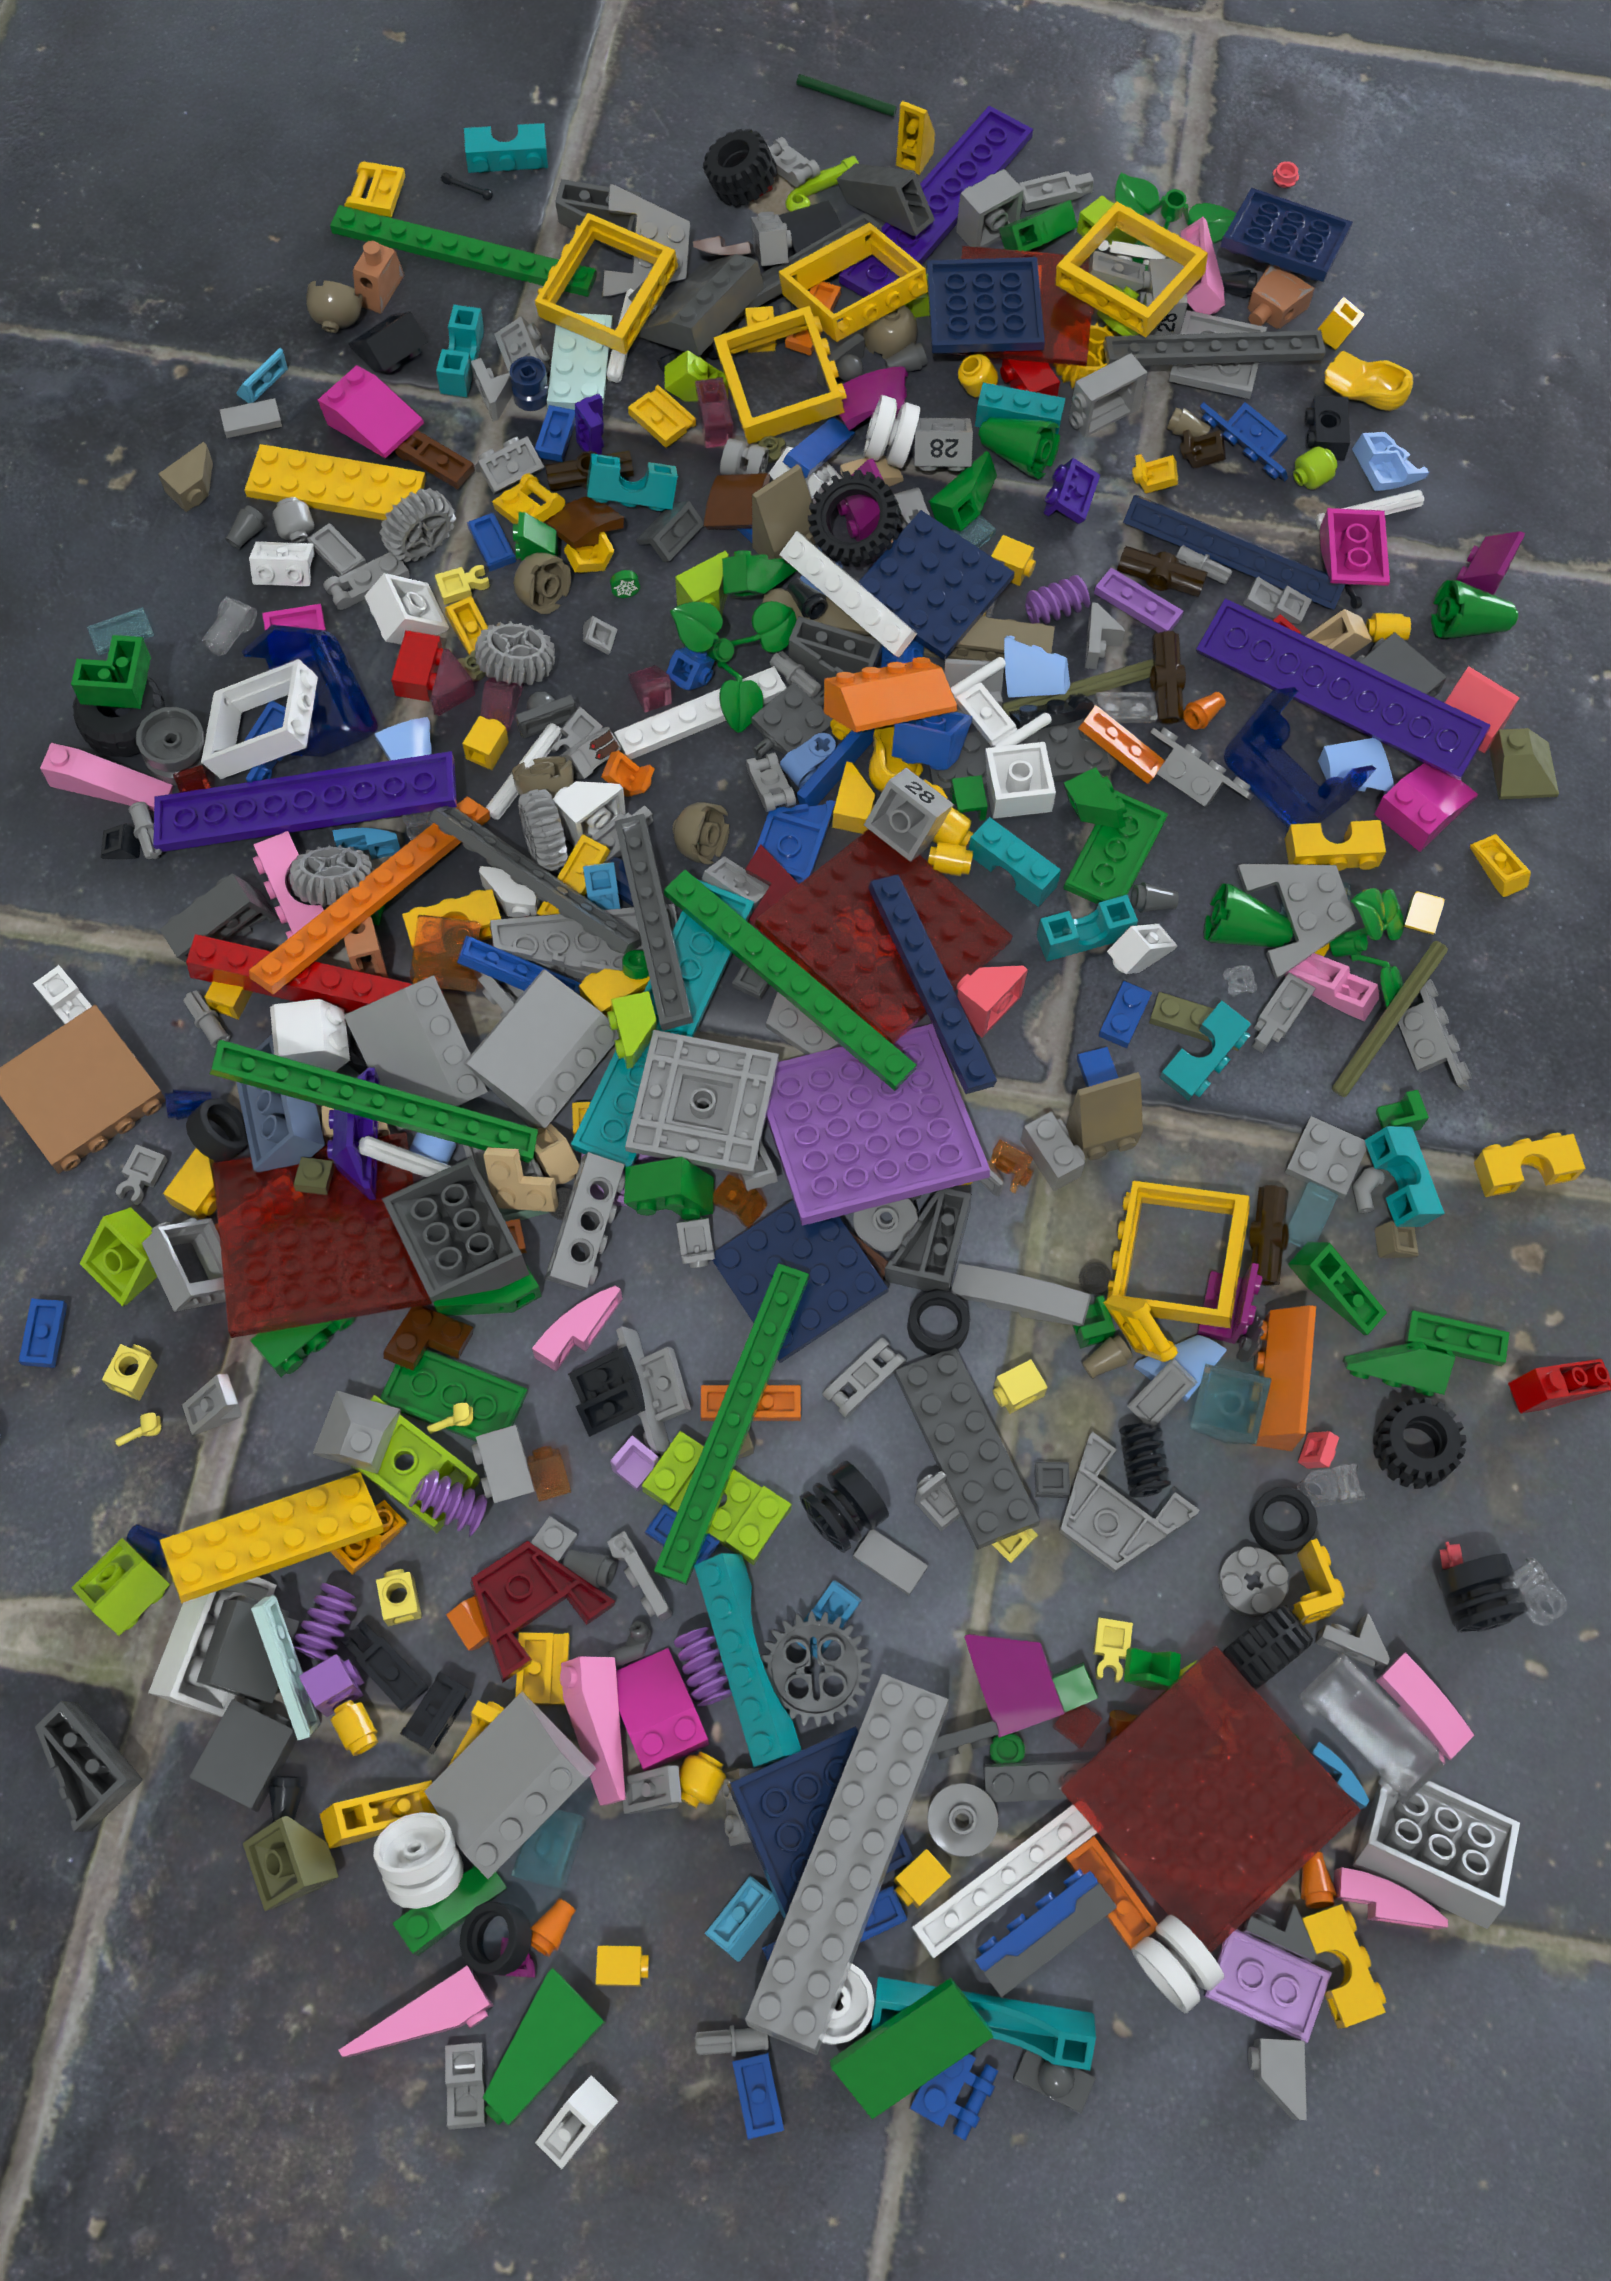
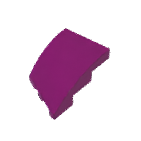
M904 366L879 369L843 384L847 398L842 400L844 413L838 416L849 431L875 412L881 395L896 399L897 410L895 418H897L899 410L907 397L905 377L908 376V373Z
M975 1634L964 1636L992 1721L996 1722L999 1738L1065 1714L1041 1642L978 1636Z

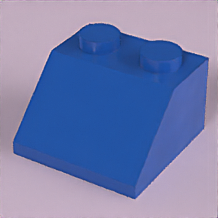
M950 712L895 724L892 756L901 758L905 763L926 764L934 770L948 769L960 756L972 722V716Z

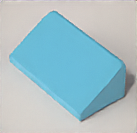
M279 348L240 386L236 392L237 396L249 404L253 403L284 374L288 367L283 350Z
M749 1876L704 1934L737 1962L741 1961L780 1910L773 1893Z

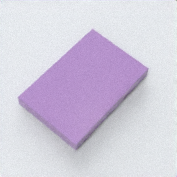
M1231 1926L1228 1927L1216 1960L1224 1973V1979L1212 1991L1205 1990L1204 1997L1294 2039L1308 2043L1332 1973Z

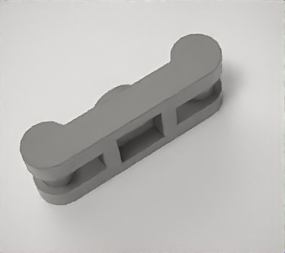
M783 137L774 140L773 145L768 146L777 164V173L795 187L804 184L805 179L809 177L813 179L820 175V168L817 162L813 159L809 161L791 148Z
M775 752L766 754V758L756 760L754 757L746 760L749 776L766 812L776 810V806L783 804L786 807L796 804L794 791L786 780Z
M884 1338L879 1339L829 1385L822 1394L829 1402L833 1401L840 1408L839 1412L845 1418L852 1415L873 1392L895 1374L896 1369L902 1368L906 1363V1359L900 1353L896 1355L889 1348L890 1344ZM880 1357L886 1365L880 1368L874 1360ZM847 1385L855 1392L850 1398L842 1392Z

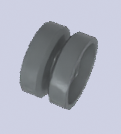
M165 707L151 712L141 721L136 732V744L150 774L154 778L173 786L186 785L197 780L207 771V767L201 763L206 735L198 718L189 710L179 707Z

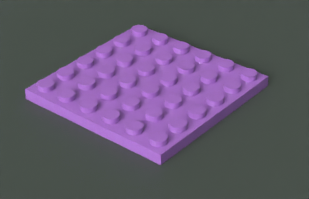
M933 1024L883 1036L917 1065L916 1070L896 1091L842 1046L778 1062L766 1119L802 1226L990 1177L989 1165Z

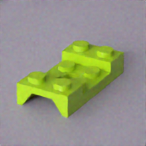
M376 1395L370 1399L371 1401L387 1405ZM399 1415L378 1474L351 1466L410 1510L411 1514L436 1533L445 1525L446 1514L442 1513L436 1519H433L434 1507L430 1506L424 1513H421L422 1501L418 1500L412 1507L408 1505L416 1486L423 1476H426L435 1469L439 1472V1480L444 1476H449L451 1478V1486L456 1482L462 1483L463 1492L469 1488L475 1489L481 1481L476 1472L401 1415ZM403 1454H409L414 1457L412 1467L404 1471L397 1469L396 1460Z
M679 1431L643 1482L642 1491L660 1504H665L678 1512L704 1446ZM733 1469L724 1491L727 1501L722 1507L717 1509L708 1533L718 1539L720 1544L735 1554L742 1555L744 1560L754 1566L776 1528L791 1512L792 1504L767 1487H760Z

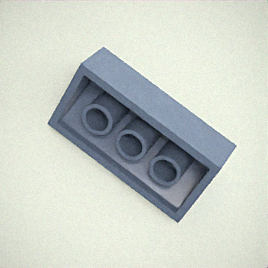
M271 1034L255 1050L274 1055L273 1035ZM236 1082L254 1171L263 1172L297 1165L300 1163L301 1157L311 1158L325 1146L315 1103Z

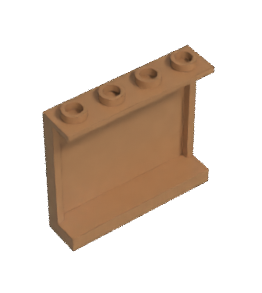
M93 1005L0 1067L1 1098L58 1174L75 1168L81 1162V1158L90 1152L95 1153L103 1149L108 1144L109 1139L118 1133L124 1134L134 1127L137 1120L144 1115L150 1116L156 1113L162 1107V1103L166 1101L161 1090L96 1005Z

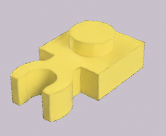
M474 566L468 573H464L463 568L460 567L436 574L435 580L444 605L472 596L471 589L485 590L489 588L488 577L478 579L479 576L485 575L484 566Z
M1105 1618L1097 1619L1093 1654L1102 1655L1103 1660L1096 1667V1679H1102L1103 1669L1106 1667H1110L1115 1671L1114 1682L1119 1683L1122 1679L1123 1667L1119 1662V1658L1126 1659L1127 1649L1131 1645L1133 1623Z

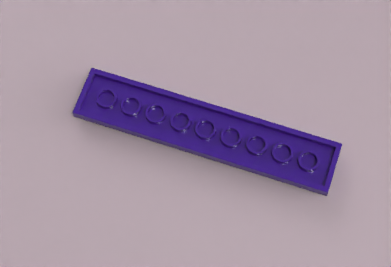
M988 106L920 183L935 220L916 236L888 223L881 227L882 233L922 265L957 225L960 193L967 187L983 181L989 175L1005 169L1032 138L1033 129ZM870 255L844 269L839 275V283L866 297L897 280L899 276L874 255Z
M1226 598L1196 648L1197 653L1460 781L1491 727L1490 724Z
M452 751L253 781L252 783L246 782L155 796L153 846L155 849H161L162 852L277 835L287 831L290 833L433 811L443 806L455 808L457 807L454 756Z

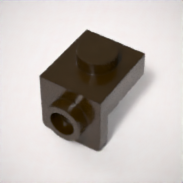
M1189 429L1183 431L1184 442L1180 443L1181 453L1184 459H1189L1193 469L1226 459L1224 436L1221 430L1193 438Z

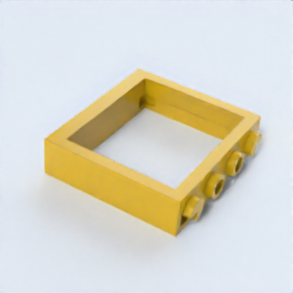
M1116 201L1057 264L1056 286L1140 335L1147 337L1203 276L1206 271L1208 253L1199 246L1193 245L1176 233L1170 232L1153 220L1147 219L1133 209ZM1115 228L1122 230L1185 266L1148 307L1079 268Z
M587 213L581 225L576 226L570 243L564 246L558 263L550 269L548 279L543 288H539L537 291L538 296L535 299L538 315L540 318L626 355L678 268L676 251ZM595 239L654 264L616 330L556 305Z
M870 222L779 271L782 294L798 309L810 306L813 317L819 316L823 331L836 342L928 292L926 269ZM870 255H874L900 277L835 314L808 291L809 288Z
M810 306L713 337L748 444L760 441L767 436H776L844 413L842 400L847 398L843 384H837L835 378L839 377L835 361L828 360L827 355L831 354L826 338L821 339L819 333L823 332L818 315L813 317ZM808 329L829 393L752 418L731 355Z
M1133 1181L1131 1192H1126L1123 1200V1210L1127 1211L1126 1220L1120 1221L1118 1227V1240H1122L1120 1251H1114L1112 1269L1116 1270L1115 1281L1109 1280L1107 1299L1112 1294L1126 1299L1131 1298L1134 1301L1141 1299L1128 1297L1126 1293L1143 1203L1233 1215L1218 1308L1212 1309L1149 1299L1145 1300L1151 1307L1150 1314L1154 1318L1231 1329L1250 1211L1249 1196Z

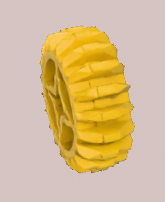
M1086 320L1083 326L1075 323L1073 329L1066 327L1064 333L1059 335L1053 349V367H1056V375L1062 376L1063 383L1071 382V388L1073 389L1077 380L1107 366V363L1105 364L1104 339L1105 336H1118V333L1116 331L1110 332L1108 325L1100 327L1098 321L1095 325H1089Z

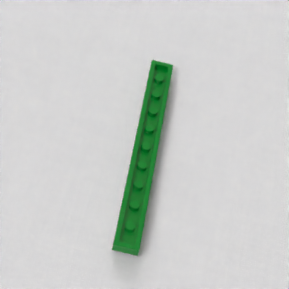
M339 205L330 224L333 234L365 242L375 241L389 248L544 286L552 266H556L559 261L558 259ZM579 265L564 291L589 297L597 278L596 269Z
M684 870L664 889V895L894 1091L916 1070L917 1065L687 870Z
M219 1039L216 1045L210 1075L484 1151L488 1147L518 1149L521 1161L530 1163L533 1159L538 1129Z
M778 1263L654 1569L655 1574L684 1585L688 1584L809 1280L808 1273Z

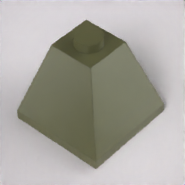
M1529 728L1498 730L1489 747L1499 800L1558 797L1559 791L1549 742Z
M288 1816L279 1818L243 1842L264 1911L274 1909L319 1890L339 1877L328 1843Z

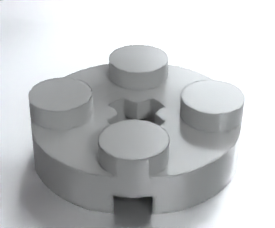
M1246 1546L1232 1553L1224 1561L1218 1574V1585L1220 1584L1225 1604L1234 1612L1246 1617L1268 1614L1282 1603L1288 1589V1572L1286 1568L1282 1566L1277 1557L1261 1548ZM1245 1575H1257L1259 1582L1262 1584L1261 1589L1255 1587L1253 1590H1249L1247 1588L1248 1581L1244 1579Z

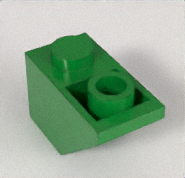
M519 512L518 524H513L516 559H521L522 562L526 557L535 553H548L558 557L556 530L526 512Z
M1096 767L1064 782L1068 801L1081 822L1119 829L1126 826L1123 814L1127 813L1124 802L1120 796L1114 797L1112 794L1114 788L1107 775L1102 777Z

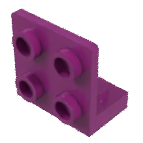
M1252 1263L1245 1276L1238 1279L1231 1329L1199 1324L1196 1335L1232 1344L1236 1343L1241 1334L1246 1335L1248 1326L1252 1325L1256 1312V1306L1251 1304L1254 1295H1258L1262 1282V1276L1257 1275L1259 1264ZM1214 1271L1209 1273L1202 1307L1218 1308L1223 1278L1222 1273Z

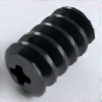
M1146 1423L1130 1424L1121 1427L1119 1432L1125 1435L1121 1439V1445L1127 1448L1123 1453V1458L1129 1461L1125 1466V1471L1128 1474H1132L1128 1477L1127 1484L1134 1488L1130 1491L1129 1496L1135 1498L1148 1497L1162 1492L1163 1488L1171 1485V1481L1160 1479L1161 1475L1169 1472V1468L1158 1466V1462L1167 1458L1166 1454L1156 1453V1449L1165 1445L1163 1441L1154 1440V1436L1161 1434L1162 1429L1152 1427L1151 1424Z

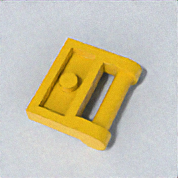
M360 162L356 171L358 176L351 196L347 197L344 206L392 217L406 177L404 168ZM373 177L366 199L362 198L367 181Z
M527 473L522 476L519 484L504 491L492 503L498 513L511 523L518 524L519 512H526L541 522L546 521L564 508L565 499L558 493L550 492L539 483L534 475ZM534 493L546 503L540 506L528 495Z
M1112 1294L1103 1302L1135 1352L1162 1362L1169 1361L1177 1355V1348L1172 1341H1168L1150 1314L1151 1307L1145 1299L1141 1298L1134 1301L1131 1298L1126 1299Z

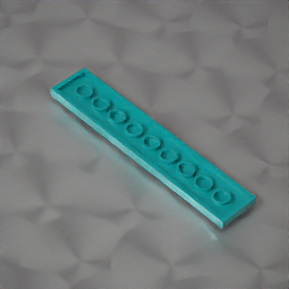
M699 880L730 908L748 921L754 908V901ZM682 911L672 933L693 1023L663 1031L659 1022L650 979L644 992L649 991L656 1016V1030L694 1037L732 952ZM650 1043L633 1068L627 1069L624 1058L618 1059L615 1050L571 1142V1149L583 1154L589 1152L625 1164L623 1170H625V1167L634 1165L639 1154L627 1152L625 1145Z

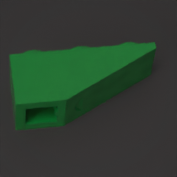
M1067 200L999 228L1006 255H1014L1041 246L1073 230L1078 225L1071 200Z
M988 451L983 453L972 463L971 467H967L929 500L935 520L950 529L961 532L980 515L997 477Z
M747 550L735 551L734 556L722 558L724 594L740 598L765 594L797 570L791 564L785 563V559H768V555L763 554L751 555V551Z
M527 1267L530 1275L500 1289L436 1300L433 1304L436 1311L445 1316L513 1313L542 1297L539 1285Z
M346 1301L277 1318L250 1341L281 1378L286 1373L291 1374L302 1365L303 1359L310 1353H316L328 1344L329 1338L338 1330L343 1331L354 1322L358 1312L351 1301Z
M1416 1341L1345 1356L1343 1362L1346 1369L1350 1370L1349 1373L1355 1377L1369 1379V1376L1382 1378V1382L1389 1386L1401 1388L1402 1384L1415 1387L1414 1390L1420 1394L1434 1396V1393L1445 1394L1456 1357L1451 1349Z

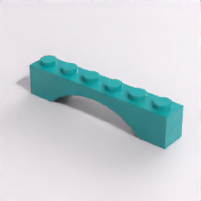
M721 1553L694 1565L753 1767H767L802 1751L793 1720L777 1697L758 1651L751 1616L752 1585L743 1556L740 1554Z
M878 1977L871 2031L935 1989L936 1986ZM962 1991L992 2030L993 2039L1022 2047L1054 2065L1090 2071L1096 2042L1094 2013Z

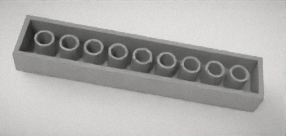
M881 1675L745 2021L748 2027L817 2056L947 1715L949 1699L888 1675Z

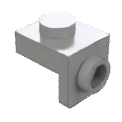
M704 1217L676 1222L682 1263H689L690 1268L709 1265L708 1260L715 1259L709 1218Z
M940 1471L934 1477L932 1474H929L918 1483L916 1487L918 1490L914 1501L941 1532L961 1516L945 1483L947 1475L943 1471Z

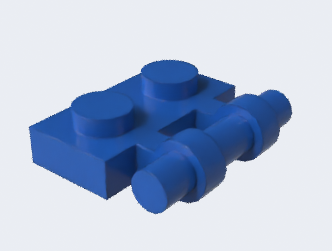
M968 2054L919 2087L909 2109L942 2128L949 2114L959 2120L953 2134L966 2141L971 2128L976 2129L980 2120L978 2114L986 2097H991L995 2086L992 2084L998 2074V2070L985 2064L980 2076L974 2075L970 2070L976 2058ZM966 2083L974 2089L965 2108H962L955 2104V2101L963 2084Z

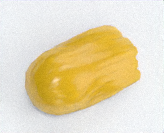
M1346 351L1340 352L1324 373V383L1342 397L1363 401L1377 409L1386 411L1396 410L1403 406L1413 388V375L1411 371L1388 360L1362 361Z
M895 724L876 728L873 732L874 751L869 763V778L874 788L881 793L888 781L905 768H908L918 777H920L923 771L922 763H905L901 758L892 756Z

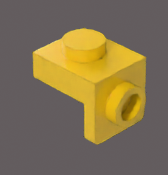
M1142 454L1135 456L1136 467L1132 468L1133 478L1136 484L1140 483L1145 494L1178 485L1177 461L1173 455L1147 463Z
M605 532L599 533L598 544L575 549L567 544L564 552L575 573L605 571L613 556L614 549Z

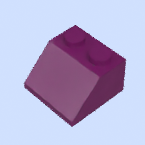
M873 458L868 459L857 469L861 470L864 475L868 471L873 473L875 478L879 476L883 479ZM852 495L837 504L839 514L841 516L845 515L847 530L851 538L855 537L858 542L873 533L880 519L879 504L873 498L866 495Z
M1518 531L1486 536L1480 547L1474 545L1467 559V562L1471 563L1469 568L1463 566L1456 580L1495 595L1525 533Z

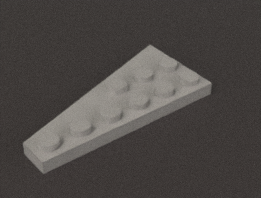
M667 904L666 907L673 931L677 923L675 905ZM634 907L604 910L640 935ZM561 914L490 920L493 947L524 960L590 973H598L604 968L622 971V958L625 954L613 951L604 940L587 933L581 924ZM642 942L640 943L639 947L634 950L643 951Z

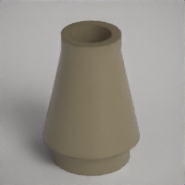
M1177 407L1167 425V429L1171 430L1172 434L1183 436V431L1189 429L1193 438L1208 434L1211 427L1186 408L1179 409Z
M1120 1335L1114 1338L1109 1336L1082 1362V1365L1093 1379L1098 1375L1127 1365V1360L1132 1358L1133 1355Z

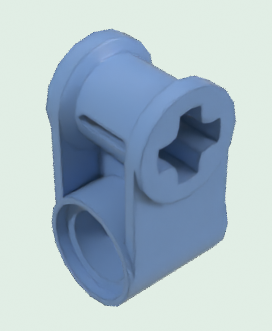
M827 733L814 735L811 739L783 757L780 762L781 769L798 788H801L835 750V739Z

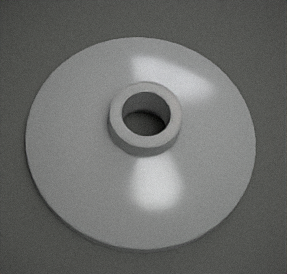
M908 1198L854 1212L853 1216L854 1228L858 1237L869 1247L879 1251H894L901 1247L905 1237L910 1234L918 1222L917 1210L913 1202ZM889 1212L893 1218L890 1221H884L881 1218V1214Z
M958 1783L947 1786L934 1797L929 1806L927 1824L932 1839L943 1851L958 1857H969L982 1852L993 1841L998 1829V1813L993 1800L985 1791L971 1784ZM962 1814L968 1818L969 1823L967 1827L960 1828L956 1825L955 1818L958 1815Z

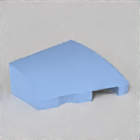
M1386 432L1362 433L1352 448L1374 491L1406 486L1426 478L1429 474L1427 468L1417 469L1407 460L1411 454L1404 448L1399 447Z
M1006 636L1004 638L1008 698L1066 694L1070 688L1066 657L1056 653L1049 654L1034 644L1028 646L1014 640V636Z
M428 717L402 722L375 733L376 740L389 761L432 754L430 742L431 724Z
M1375 738L1324 746L1318 759V763L1329 785L1349 786L1363 792L1368 787L1383 790L1384 795L1394 786L1381 741Z
M1196 1335L1175 1345L1178 1353L1173 1359L1198 1382L1184 1396L1183 1400L1185 1402L1189 1400L1227 1351L1226 1348L1217 1342L1201 1335ZM1146 1357L1138 1360L1134 1368L1152 1381L1171 1360L1162 1362Z

